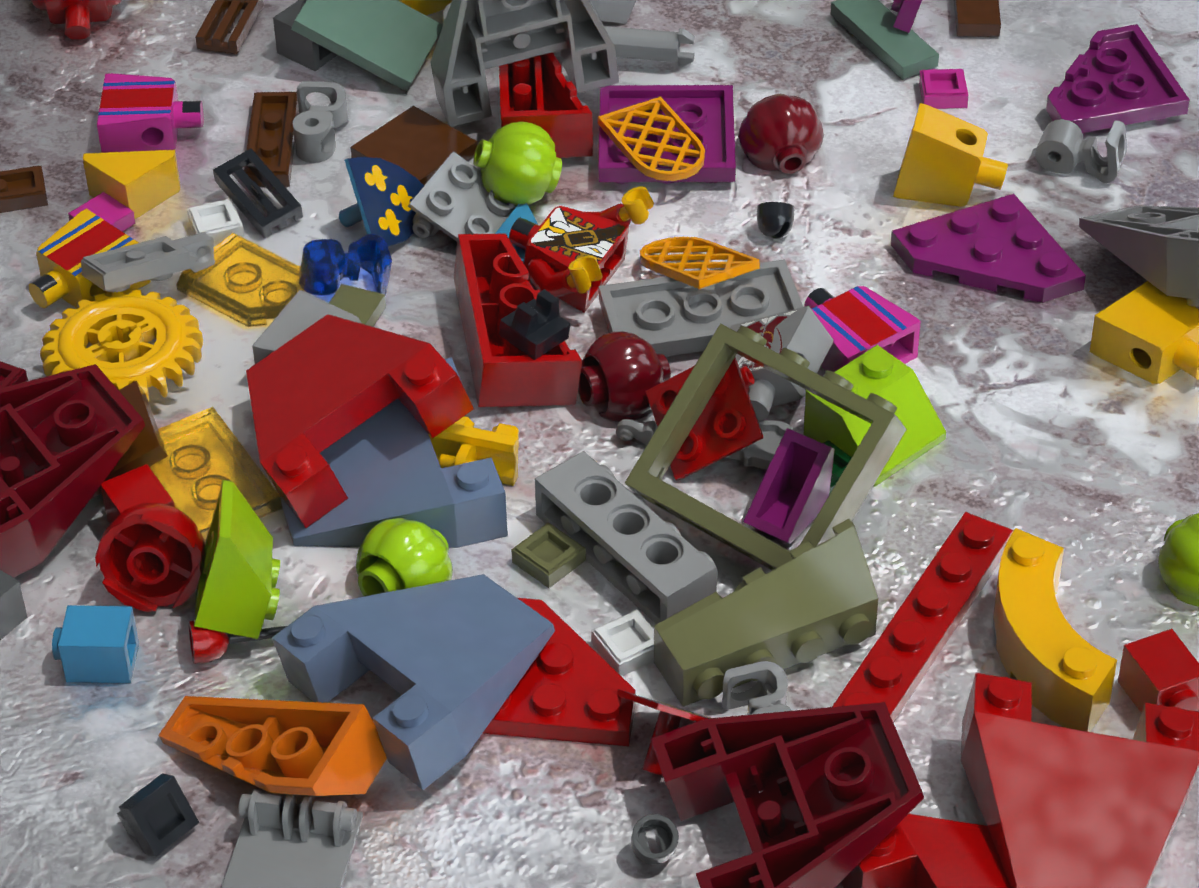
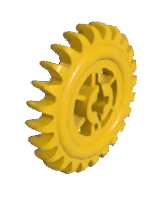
M133 289L129 294H124L123 291L113 292L112 296L109 297L104 293L95 295V301L90 302L83 299L77 302L78 309L67 308L61 313L62 319H55L50 324V331L42 338L43 347L40 350V357L46 377L96 364L118 390L137 381L144 390L148 402V387L153 386L157 388L160 394L166 398L168 394L166 378L172 379L181 388L183 386L181 368L188 375L192 376L195 372L194 361L198 363L202 358L203 335L199 330L198 320L190 315V309L184 305H177V300L171 297L161 299L158 292L152 291L144 296L139 289ZM156 339V342L154 343V345L148 343V342H150V341ZM90 342L92 346L86 348V346Z

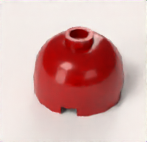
M164 503L138 504L124 510L106 528L95 555L96 567L98 564L100 565V570L105 577L102 583L107 591L124 605L132 606L144 612L156 611L158 606H168L174 604L173 608L182 605L197 589L204 570L206 557L205 542L194 521L180 509Z

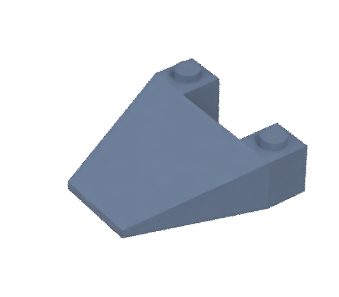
M452 357L445 359L458 374ZM398 398L320 453L330 465L348 497L347 500L305 528L277 491L294 546L360 547L367 533L378 523L386 519L396 518L419 521L428 525L431 529L439 531L447 540L449 548L463 547L508 536L506 494L492 457L441 468L428 433Z
M482 574L316 605L273 636L272 640L288 682L313 702L328 703L368 671H372L399 692L401 696L375 715L373 721L388 762L424 790L467 756L551 638L555 629L552 622Z

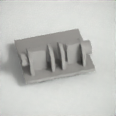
M454 151L408 205L409 208L416 212L412 228L418 237H433L440 229L456 241L458 240V234H495L516 208L515 204H506L494 198L492 190L488 193L483 186L481 171Z
M255 789L252 795L242 794L238 813L239 817H245L221 888H342L363 818V812H358L355 808H347L346 801H338V803L313 802L312 797L305 796L302 804H297L296 795L288 794L285 802H282L281 796L263 794L262 790Z

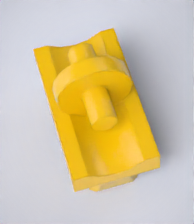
M464 416L433 439L429 435L441 468L492 457L502 484L514 486L517 481L519 430L516 426L499 423L493 427L492 431L474 428V422L469 417Z

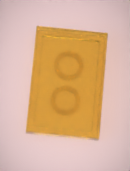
M214 407L158 429L168 456L153 464L150 468L173 499L175 508L180 509L194 521L204 538V542L207 538L223 480L234 482L259 518L282 509L281 496Z

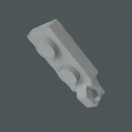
M206 233L176 240L164 236L86 256L81 260L82 276L104 291L121 292L129 289L130 284L137 282L169 279L175 272L190 269L196 273L215 265L214 238Z

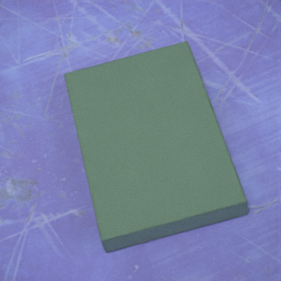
M307 0L294 20L291 30L407 92L440 36L443 24L398 0Z

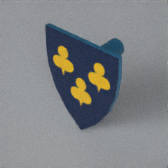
M357 157L345 159L357 203L339 212L341 224L345 227H350L363 221L371 249L389 247L410 238L414 234L412 227L416 212L409 208L408 205L424 185L400 166L381 158Z

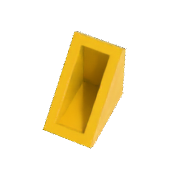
M175 150L83 154L89 195L94 198L102 192L107 193L133 210L135 219L180 191L181 185Z

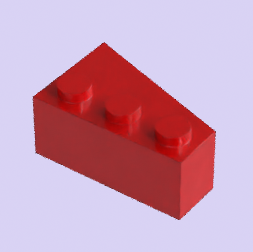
M553 52L499 66L501 127L520 121L533 123L542 127L550 135L555 143L556 157L593 156L592 112L587 105L583 106L577 97L576 87L572 81L567 82L562 74L561 64Z

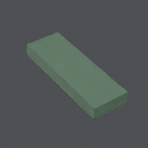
M836 0L831 2L830 15L902 80L919 74L920 70H930L938 67L939 53L913 30H910L908 33L894 28L896 15L879 0Z

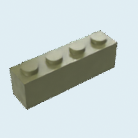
M850 519L832 527L835 536L818 546L813 547L810 541H807L790 551L792 560L765 574L760 567L743 576V581L737 585L731 594L722 598L717 592H714L654 625V664L683 707L703 699H712L723 692L724 675L728 669L763 661L776 663L782 669H786L799 663L813 661L818 656L847 645L858 644L866 638L876 635L878 595L855 525ZM746 679V680H743V681L737 683L733 688L738 687V686L743 685V684H746V683L751 682V681H758V680H757V679Z

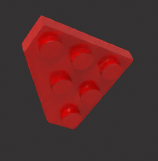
M518 598L552 622L555 632L483 734L629 747L636 702L617 696V691L620 689L636 694V690L544 601Z

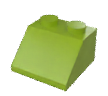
M874 346L834 372L853 384L854 387L851 390L853 393L865 399L868 398L870 393H874L895 405L897 410L894 414L907 429L873 485L874 487L946 439V430L914 370L880 346ZM806 390L803 434L821 443L829 440L852 457L871 424Z
M227 480L222 481L205 541L206 557L204 570L196 591L194 626L258 639L264 619L273 621L276 614L280 589L275 588L280 570V560L272 558V535L234 482Z

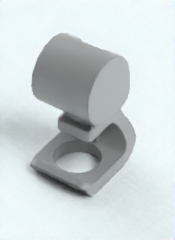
M303 81L297 87L299 114L293 120L296 155L305 162H322L329 159L335 152L334 128L348 121L346 93L343 86L336 82ZM313 92L323 93L328 96L331 103L328 106L311 105L307 101L306 96Z
M1064 119L1054 120L1047 125L1035 152L1036 160L1047 171L1063 174L1071 173L1076 164L1084 162L1085 170L1103 183H1110L1117 177L1127 152L1126 126L1121 121H1114L1105 141L1107 157H1102L1097 150L1096 137L1089 136L1087 140H1083L1082 131L1075 123Z
M768 661L728 669L723 680L722 709L729 710L748 705L747 715L792 711L786 705L788 681L785 671L776 663ZM743 680H758L751 689L745 692H731L732 688Z

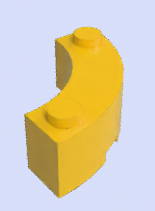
M1015 528L1001 556L993 613L997 638L996 648L1000 660L1010 678L1016 677L1017 680L1032 682V705L1046 717L1061 727L1091 732L1110 704L1117 659L1103 653L1084 640L1071 627L1058 606L1055 596L1058 592L1064 548Z

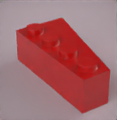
M458 234L454 283L478 407L576 405L582 368V359L576 349L570 350L564 341L534 360L498 335L500 320L515 311L521 303H528L536 299L537 293L541 292L540 289H533L528 280L529 272L506 234Z

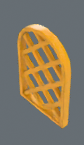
M661 96L598 116V125L635 168L645 176L656 180L677 181L697 174L704 165L705 148ZM661 109L665 115L658 114L659 110ZM632 117L648 120L645 126L630 123ZM654 120L669 123L667 130L653 128ZM611 126L620 128L619 132L617 133ZM675 126L679 129L681 133L673 131ZM627 129L642 132L639 139L626 137L624 134ZM648 134L663 136L661 143L646 141L645 139ZM669 138L685 141L682 147L667 145ZM627 144L636 145V146H635L634 150L632 151L631 148H630ZM690 144H692L696 148V150L688 149ZM642 147L657 150L654 157L639 154ZM664 151L679 154L676 161L663 159L661 156ZM685 155L699 158L694 164L683 162ZM657 165L673 167L672 171L656 169Z
M672 237L656 240L644 245L640 250L641 265L698 289L760 269L759 259L697 237ZM680 252H684L683 254H671V255H668V253H680ZM691 252H707L706 254H691ZM652 253H661L660 255H650ZM688 260H704V262H688ZM711 260H727L726 262H711ZM665 261H680V263H665ZM708 268H724V270H708ZM685 269H701L698 271H685Z

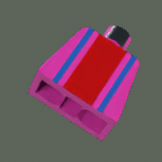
M105 74L97 120L102 153L175 150L178 128H203L204 111L202 101H178L176 82L172 78Z
M857 286L836 297L824 288H818L807 297L804 307L809 306L834 339L821 365L825 371H837L876 345L904 364L918 357L921 321L869 288Z

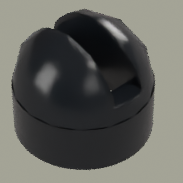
M765 202L757 205L758 228L765 236L782 238L790 232L794 222L793 205L784 202Z

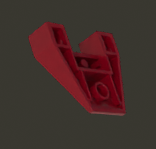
M96 364L0 388V570L13 578L43 563L145 427L144 419Z
M885 702L709 718L651 738L664 781L680 820L684 821L735 802L752 850L751 854L696 873L700 888H835L924 799L922 789Z

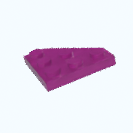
M1136 24L1097 31L1090 40V46L1085 54H1079L1066 71L1065 80L1059 88L1054 87L1048 95L1046 111L1052 121L1060 119L1069 120L1075 123L1083 134L1085 132L1111 128L1114 121H1121L1125 125L1185 115L1188 114L1190 99L1141 28Z
M1015 194L895 229L891 232L892 248L913 273L930 277L934 270L959 276L960 284L994 292L997 291L999 285L1025 291L1024 299L1041 303L1084 290L1086 275Z

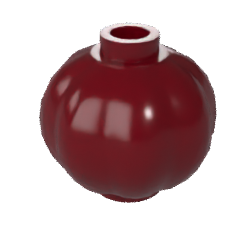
M774 94L752 105L741 123L738 138L743 152L755 167L767 171H782L786 174H792L811 163L815 154L821 148L824 132L814 107L807 100L797 96Z
M624 331L610 332L599 337L587 350L582 360L578 394L583 404L587 407L608 402L607 410L599 412V415L609 421L620 422L623 419L635 421L652 412L646 390L671 378L670 365L665 355L657 354L653 346L639 336Z

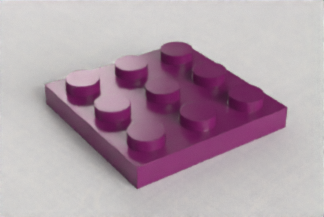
M609 85L600 88V116L661 96L699 138L705 148L704 165L699 172L687 179L677 181L656 180L645 176L637 170L599 126V182H614L618 184L629 182H660L665 184L674 182H735L733 85ZM660 109L658 114L665 115ZM633 116L630 123L645 126L648 119ZM654 120L652 127L667 130L669 123ZM611 126L617 133L619 132L620 128ZM675 126L673 131L681 133L679 129ZM627 129L624 136L639 139L642 132ZM648 134L645 140L661 143L663 136ZM669 138L667 145L682 147L685 141ZM627 144L633 151L636 145ZM690 144L688 149L696 150V148L692 144ZM642 147L639 154L654 157L657 150ZM664 151L661 158L676 161L679 154ZM685 155L683 162L694 164L699 158ZM657 165L656 169L672 171L673 168L663 165Z

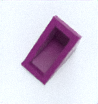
M786 428L743 522L791 544L817 517L829 497L835 449Z

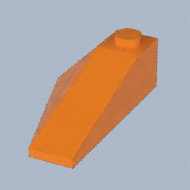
M185 696L158 735L162 743L269 793L309 796L366 794L387 759L375 723L364 704Z

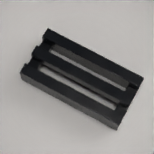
M251 148L213 169L215 182L233 200V203L264 239L272 235L271 229L277 226L281 230L288 226L287 219L292 217L296 221L303 217L301 204ZM248 166L283 206L278 210L261 188L242 169L243 167ZM232 174L268 216L265 217L229 175Z

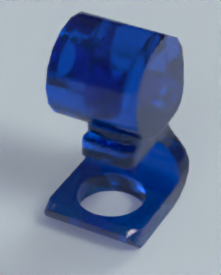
M368 234L351 243L348 247V253H344L341 243L337 240H313L303 248L298 283L303 290L310 294L319 296L331 295L338 290L340 281L343 278H349L350 281H358L361 267L371 274L376 292L386 296L392 266L388 245L381 236Z

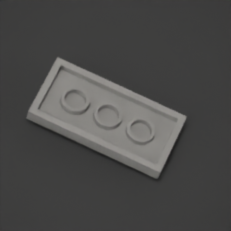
M785 259L760 263V269L702 289L667 276L599 286V303L608 332L624 331L635 334L649 342L657 354H663L665 357L704 351L720 323L731 328V325L803 307Z

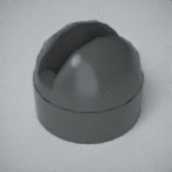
M646 815L638 820L633 828L631 836L632 850L637 858L646 864L653 865L666 862L676 851L679 839L678 830L675 824L663 815ZM654 829L659 853H651L645 831Z

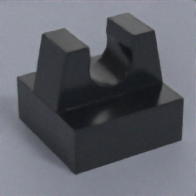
M544 289L537 293L536 299L528 303H521L515 311L502 318L498 335L536 360L569 338L570 323L560 317L559 299Z
M164 773L119 806L120 811L117 813L125 830L137 839L143 852L155 857L199 823L175 777Z

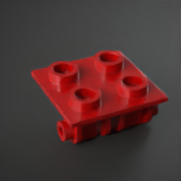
M736 357L733 359L670 464L676 481L764 438L748 394L749 386L755 383L754 377L747 366L739 368ZM694 366L646 390L657 427L660 425Z

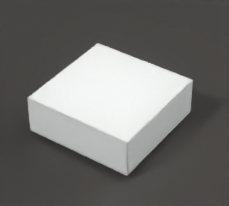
M232 199L187 209L189 223L194 235L206 233L214 238V245L244 239L243 225Z
M638 610L591 630V643L605 661L621 676L654 662V629Z

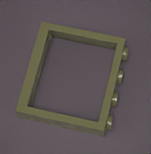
M720 323L626 479L625 484L643 499L766 568L774 570L792 560L789 550L661 480L736 354L871 424L801 544L810 541L813 547H816L835 536L832 527L847 519L853 521L907 429L894 414L897 407L886 399L874 393H870L868 398L865 399L851 391L854 387L853 384L840 375L826 370L825 374L821 376L807 369L810 362L794 351L783 348L780 354L765 347L767 340L755 331L745 326H740L736 332Z

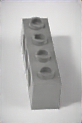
M585 451L535 478L536 515L543 522H549L586 548V561L656 624L717 591L718 571L712 558L703 551L699 552L681 536L675 525L661 519L648 507L645 500L639 494L630 492L615 478L607 466L599 465Z

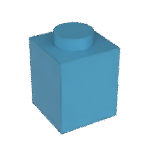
M67 605L63 626L55 628L52 639L53 657L55 660H61L66 682L131 683L139 647L132 606Z

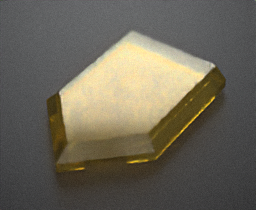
M234 233L214 247L215 265L196 273L190 269L184 270L176 284L178 291L247 327L267 325V319H275L299 290L312 294L309 270Z

